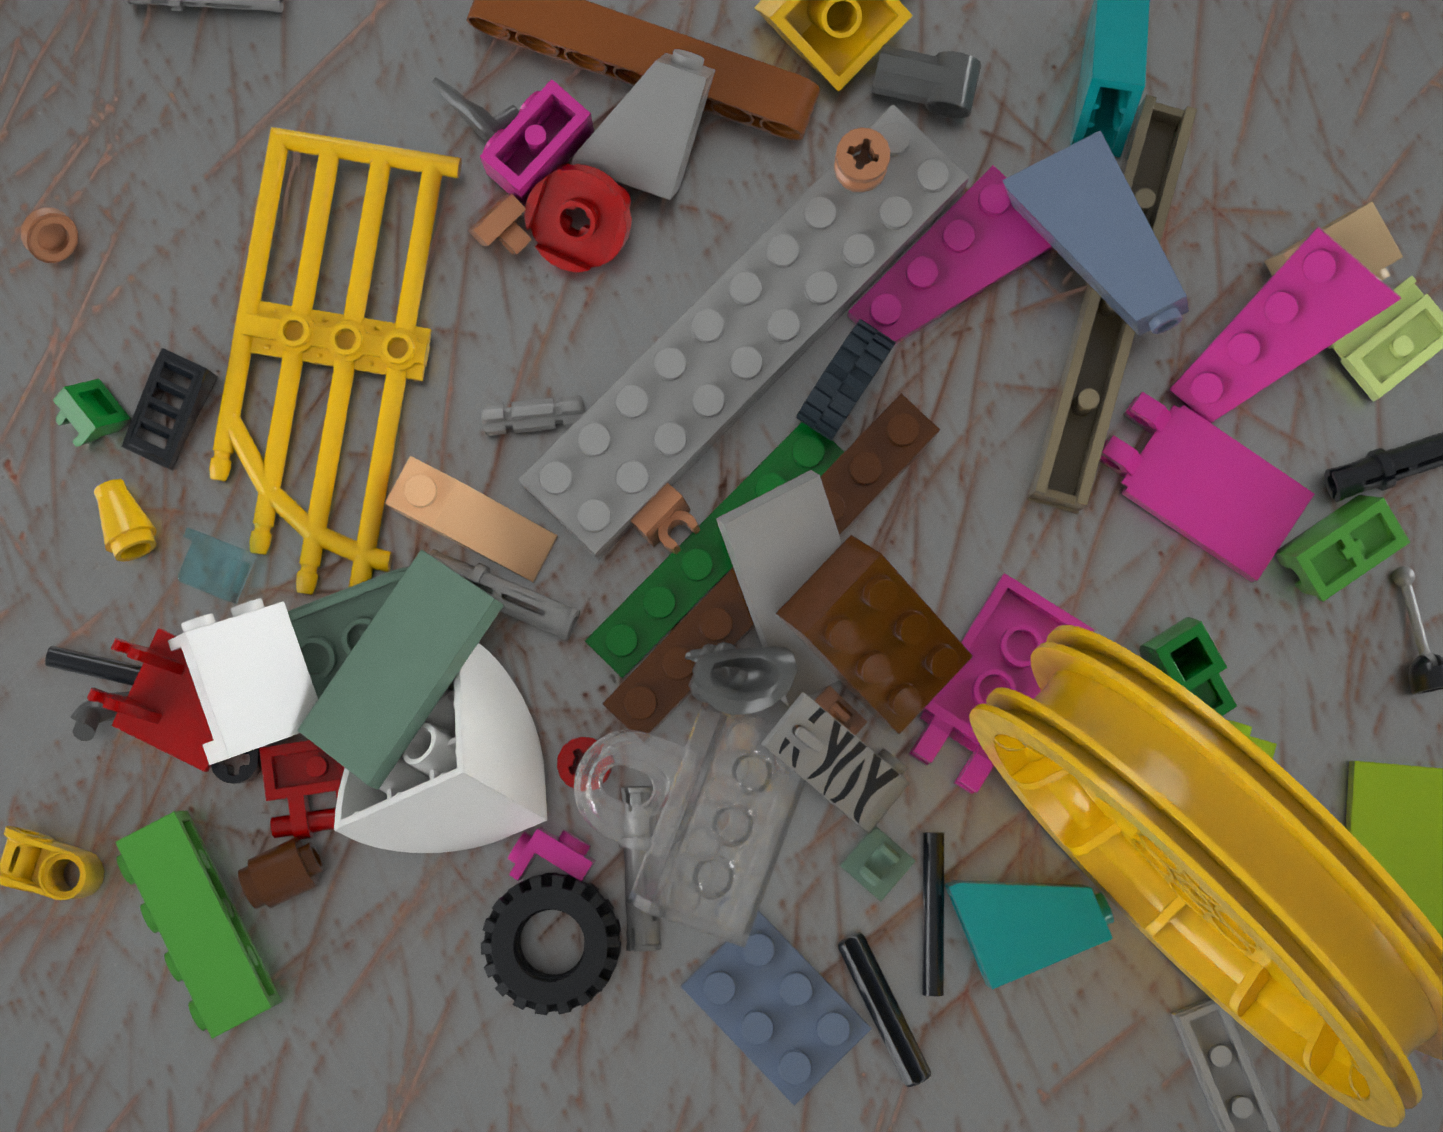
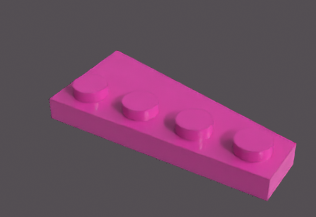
M992 165L848 311L847 316L855 324H857L859 319H862L898 344L939 319L944 313L964 301L967 302L983 292L985 288L1008 274H1013L1026 266L1031 260L1054 248L1012 206L1002 181L1006 177Z
M1318 226L1179 377L1170 390L1199 416L1212 423L1399 301L1401 296Z

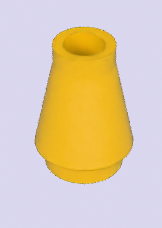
M109 480L94 489L106 551L113 553L115 559L121 562L135 560L150 553L156 547L154 536L157 530L128 491L124 480Z

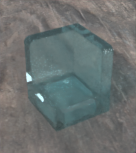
M187 527L183 537L191 540L192 543L178 573V580L208 594L237 604L257 555Z

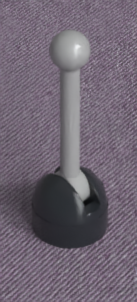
M1401 566L1394 571L1393 580L1402 589L1419 652L1418 657L1408 669V680L1412 695L1442 690L1443 657L1430 653L1412 587L1415 574L1411 568Z

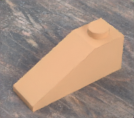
M412 456L409 457L385 502L395 512L533 583L558 538V535Z

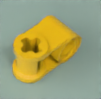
M15 826L5 827L3 834L7 837V841L0 859V885L34 892L55 900L84 898L91 896L100 888L104 880L105 871L102 861L96 854L56 841L52 837L36 831ZM70 861H73L78 866L80 872L79 881L73 889L66 884L63 876L64 869Z

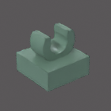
M876 826L870 834L866 833L839 865L879 901H882L916 860Z

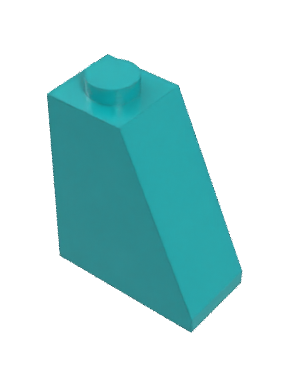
M1150 0L1093 1L1086 27L1070 146L1101 130L1113 155L1121 157L1146 84Z
M952 880L944 884L985 984L992 990L1113 939L1108 925L1114 923V917L1102 892L1094 895L1092 888L1085 885Z

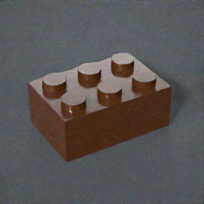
M850 535L776 612L779 618L865 708L898 734L915 719L973 657L880 552L853 535Z

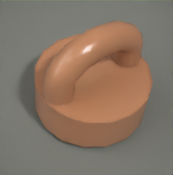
M41 208L33 211L25 218L21 227V240L24 247L36 259L45 263H57L65 260L74 252L78 244V231L75 223L59 209Z

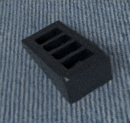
M162 348L151 369L121 447L171 470L218 376L209 369ZM174 372L191 380L188 389L170 381ZM164 392L182 399L181 408L178 409L161 401ZM157 411L175 419L173 428L170 429L151 420L154 412ZM145 430L168 439L165 448L162 449L141 439Z

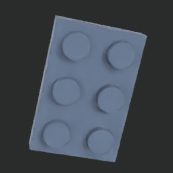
M759 910L742 924L681 984V988L794 1106L872 1029Z

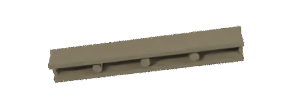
M1146 94L1137 108L1120 169L1160 244L1197 109L1187 106L1185 110L1157 103V97ZM1089 284L1086 287L1027 497L1028 501L1073 514H1079V511L1088 504L1135 331Z

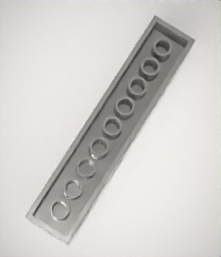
M894 104L870 127L882 134L890 148V161L881 184L867 192H853L843 187L838 181L833 164L519 478L523 487L598 561L633 526L630 520L667 483L673 486L963 194L969 176Z

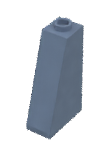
M1101 130L1002 180L1012 206L1139 336L1150 330L1153 334L1168 331L1182 321L1181 315L1189 312L1187 295Z

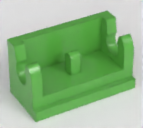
M1358 495L1279 548L1275 556L1280 565L1287 569L1291 568L1296 572L1300 580L1295 583V586L1301 592L1316 596L1319 601L1324 602L1409 544L1410 540L1384 497Z

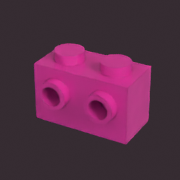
M551 79L541 91L534 92L526 99L517 117L505 129L497 131L486 143L483 153L480 155L486 174L508 194H513L525 207L528 196L534 186L557 167L566 164L594 133L591 113Z

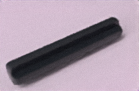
M859 932L842 939L838 943V949L904 1084L907 1087H913L923 1083L931 1077L930 1068L865 936Z

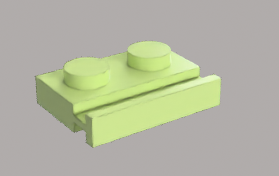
M1412 275L1393 289L1401 296L1399 301L1328 346L1329 349L1333 348L1342 359L1340 361L1373 402L1381 398L1443 349V312L1428 294L1424 295L1415 284L1417 282Z

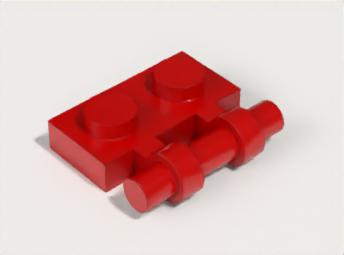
M310 740L259 748L266 801L288 799L289 815L271 817L270 819L273 838L294 836L299 840L313 838L314 832L333 830L336 807L311 811L308 795L336 791L337 798L345 767Z

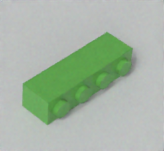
M188 810L174 811L115 842L121 853L116 858L118 867L129 884H136L145 902L140 905L142 916L153 933L160 932L168 949V952L164 954L166 965L176 981H184L192 998L188 1003L189 1011L200 1030L205 1031L207 1029L213 1039L282 1002Z

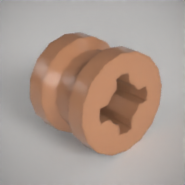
M862 127L850 130L841 138L837 145L834 171L836 178L843 187L853 192H867L881 184L890 161V148L887 140L881 133L871 128Z

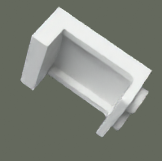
M262 598L255 599L231 608L233 617L219 622L215 621L213 613L191 619L181 624L184 633L168 640L171 651L180 648L183 651L214 739L202 744L209 765L299 734L298 728L318 700L284 601L265 607Z

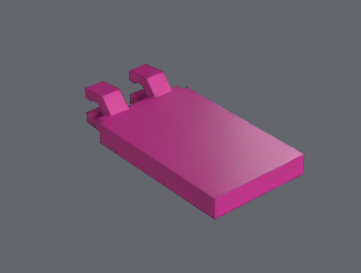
M1141 392L1139 396L1134 397L1123 415L1152 434V437L1139 454L1135 448L1112 435L1110 439L1105 440L1100 462L1124 477L1121 481L1125 485L1121 492L1122 495L1250 582L1258 581L1315 494L1185 405L1179 408L1172 405L1168 411L1166 406L1146 393Z
M1004 573L1000 576L960 641L973 657L922 710L923 713L919 719L926 722L927 726L921 732L908 755L927 766L933 762L948 737L973 752L955 779L954 784L971 795L974 792L977 793L994 765L972 729L969 719L970 711L978 704H986L987 696L995 688L999 687L1015 690L1034 699L1041 690L1031 668L1030 659L1032 652L1041 643H1045L1048 635L1058 626L1073 625L1093 632L1094 629Z

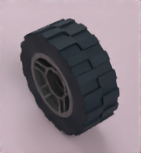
M859 319L810 392L796 418L832 441L896 342L862 319Z

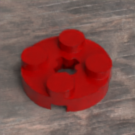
M567 163L557 167L534 186L526 201L524 220L527 231L531 228L532 235L538 243L535 248L545 260L566 271L584 272L589 271L592 267L605 265L613 260L626 244L631 231L632 217L629 209L631 199L627 190L618 185L605 172L588 165ZM577 207L582 208L590 219V225L584 224L580 230L573 228V218L566 214L567 209L575 210Z

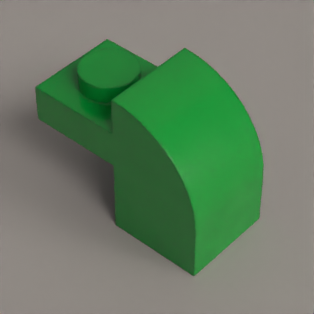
M1186 617L1140 646L1141 658L1177 681L1221 716L1238 707L1219 674L1228 667L1202 621Z

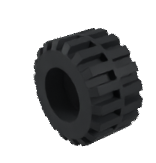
M558 872L545 873L521 881L496 901L490 916L486 918L482 931H485L484 941L481 942V955L485 954L487 964L484 966L488 978L491 976L494 978L498 985L495 989L502 997L508 995L514 1000L512 1005L522 1010L528 1007L534 1009L535 1014L547 1015L549 1012L558 1011L560 1015L571 1012L577 1006L581 1005L583 1007L603 990L617 966L622 942H620L621 927L619 919H616L613 912L614 907L609 899H605L599 893V888L592 883L588 884L580 881L570 874L562 875L558 874ZM546 910H558L570 915L579 924L584 935V951L581 959L571 970L558 975L546 974L535 969L526 960L521 948V933L525 924L532 916Z

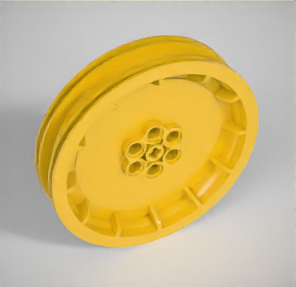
M1061 625L1056 627L1048 635L1046 642L1041 643L1031 654V668L1041 690L1034 699L1015 690L999 687L995 688L987 696L986 704H978L970 711L969 719L972 729L993 765L1030 813L1083 873L1170 961L1222 1009L1297 1072L1341 1104L1376 1124L1390 1128L1397 1127L1405 1118V1109H1413L1423 1096L1419 1079L1408 1060L1410 1054L1417 1050L1428 1056L1443 1060V938L1407 893L1367 849L1299 782L1229 721L1170 676L1116 642L1078 626Z

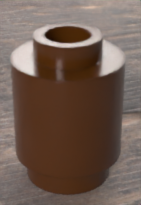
M294 837L250 858L248 866L238 870V878L243 892L253 908L259 909L265 905L273 908L319 886L318 874L324 871V865L312 842L304 845L301 840Z

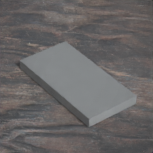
M810 470L716 518L762 648L777 646L785 647L794 652L798 671L790 691L781 698V701L789 707L802 692L811 696L839 680L776 614L842 544L820 475Z

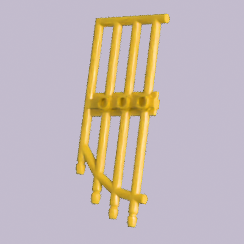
M271 127L212 450H214V456L210 460L209 473L210 479L226 482L232 465L230 456L234 454L235 450L258 492L253 518L255 528L251 531L249 540L250 552L262 555L267 554L272 539L270 530L274 527L276 513L280 515L303 537L299 561L301 569L297 572L296 591L312 595L317 585V568L320 567L323 549L353 561L349 587L370 580L373 569L387 573L390 572L393 553L377 548L406 379L423 382L429 356L432 330L417 327L416 323L442 176L459 179L462 158ZM288 151L319 156L292 306L261 301ZM339 159L370 164L344 314L313 309ZM391 168L422 173L395 323L364 318ZM252 353L282 358L264 459L240 417ZM303 362L334 367L308 513L281 488ZM355 370L386 375L357 541L327 528Z

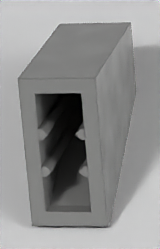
M674 49L672 55L665 53L652 64L575 153L571 164L595 167L608 174L617 182L671 200L680 189L715 69L703 66L704 58L692 52Z

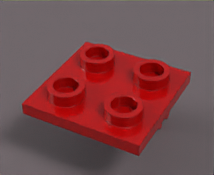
M158 628L149 647L115 638L111 646L112 650L125 653L128 658L143 662V665L128 696L91 688L87 699L92 702L102 703L103 708L117 712L111 726L203 772H208L211 765H209L202 744L214 739L181 648L171 651L168 640L176 637V635Z

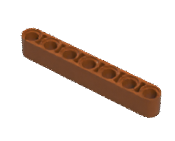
M473 0L466 19L471 26L487 35L632 86L665 53L672 55L674 49L692 52L704 58L703 66L715 69L704 111L788 140L797 141L803 139L820 93V87L815 82L799 74L586 0Z

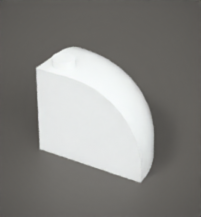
M478 643L379 790L368 786L349 770L344 769L335 809V831L360 843L381 849L408 853H442L467 850L491 844L547 821L544 761L533 719L521 693L498 660L481 644Z

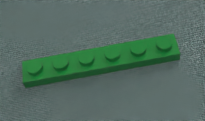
M801 422L699 525L700 531L697 534L692 532L679 545L681 551L678 554L671 553L585 642L624 679L733 568L716 518L810 470L821 477L844 451L833 440L830 441Z

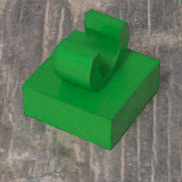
M99 378L65 386L53 399L60 409L56 416V423L59 426L71 423L79 433L72 441L75 447L95 442L99 437L120 432L131 419Z

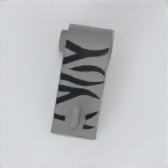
M803 692L761 743L826 797L832 805L869 834L910 784L902 776L908 769L906 765L884 748L877 755ZM798 725L796 731L792 733V728Z

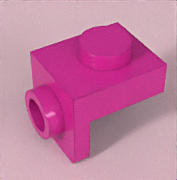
M543 827L537 828L533 836L524 831L507 858L515 863L509 876L518 881L524 877L537 854L580 881L586 878L596 860L586 855L591 846L566 830H563L561 835L557 837Z

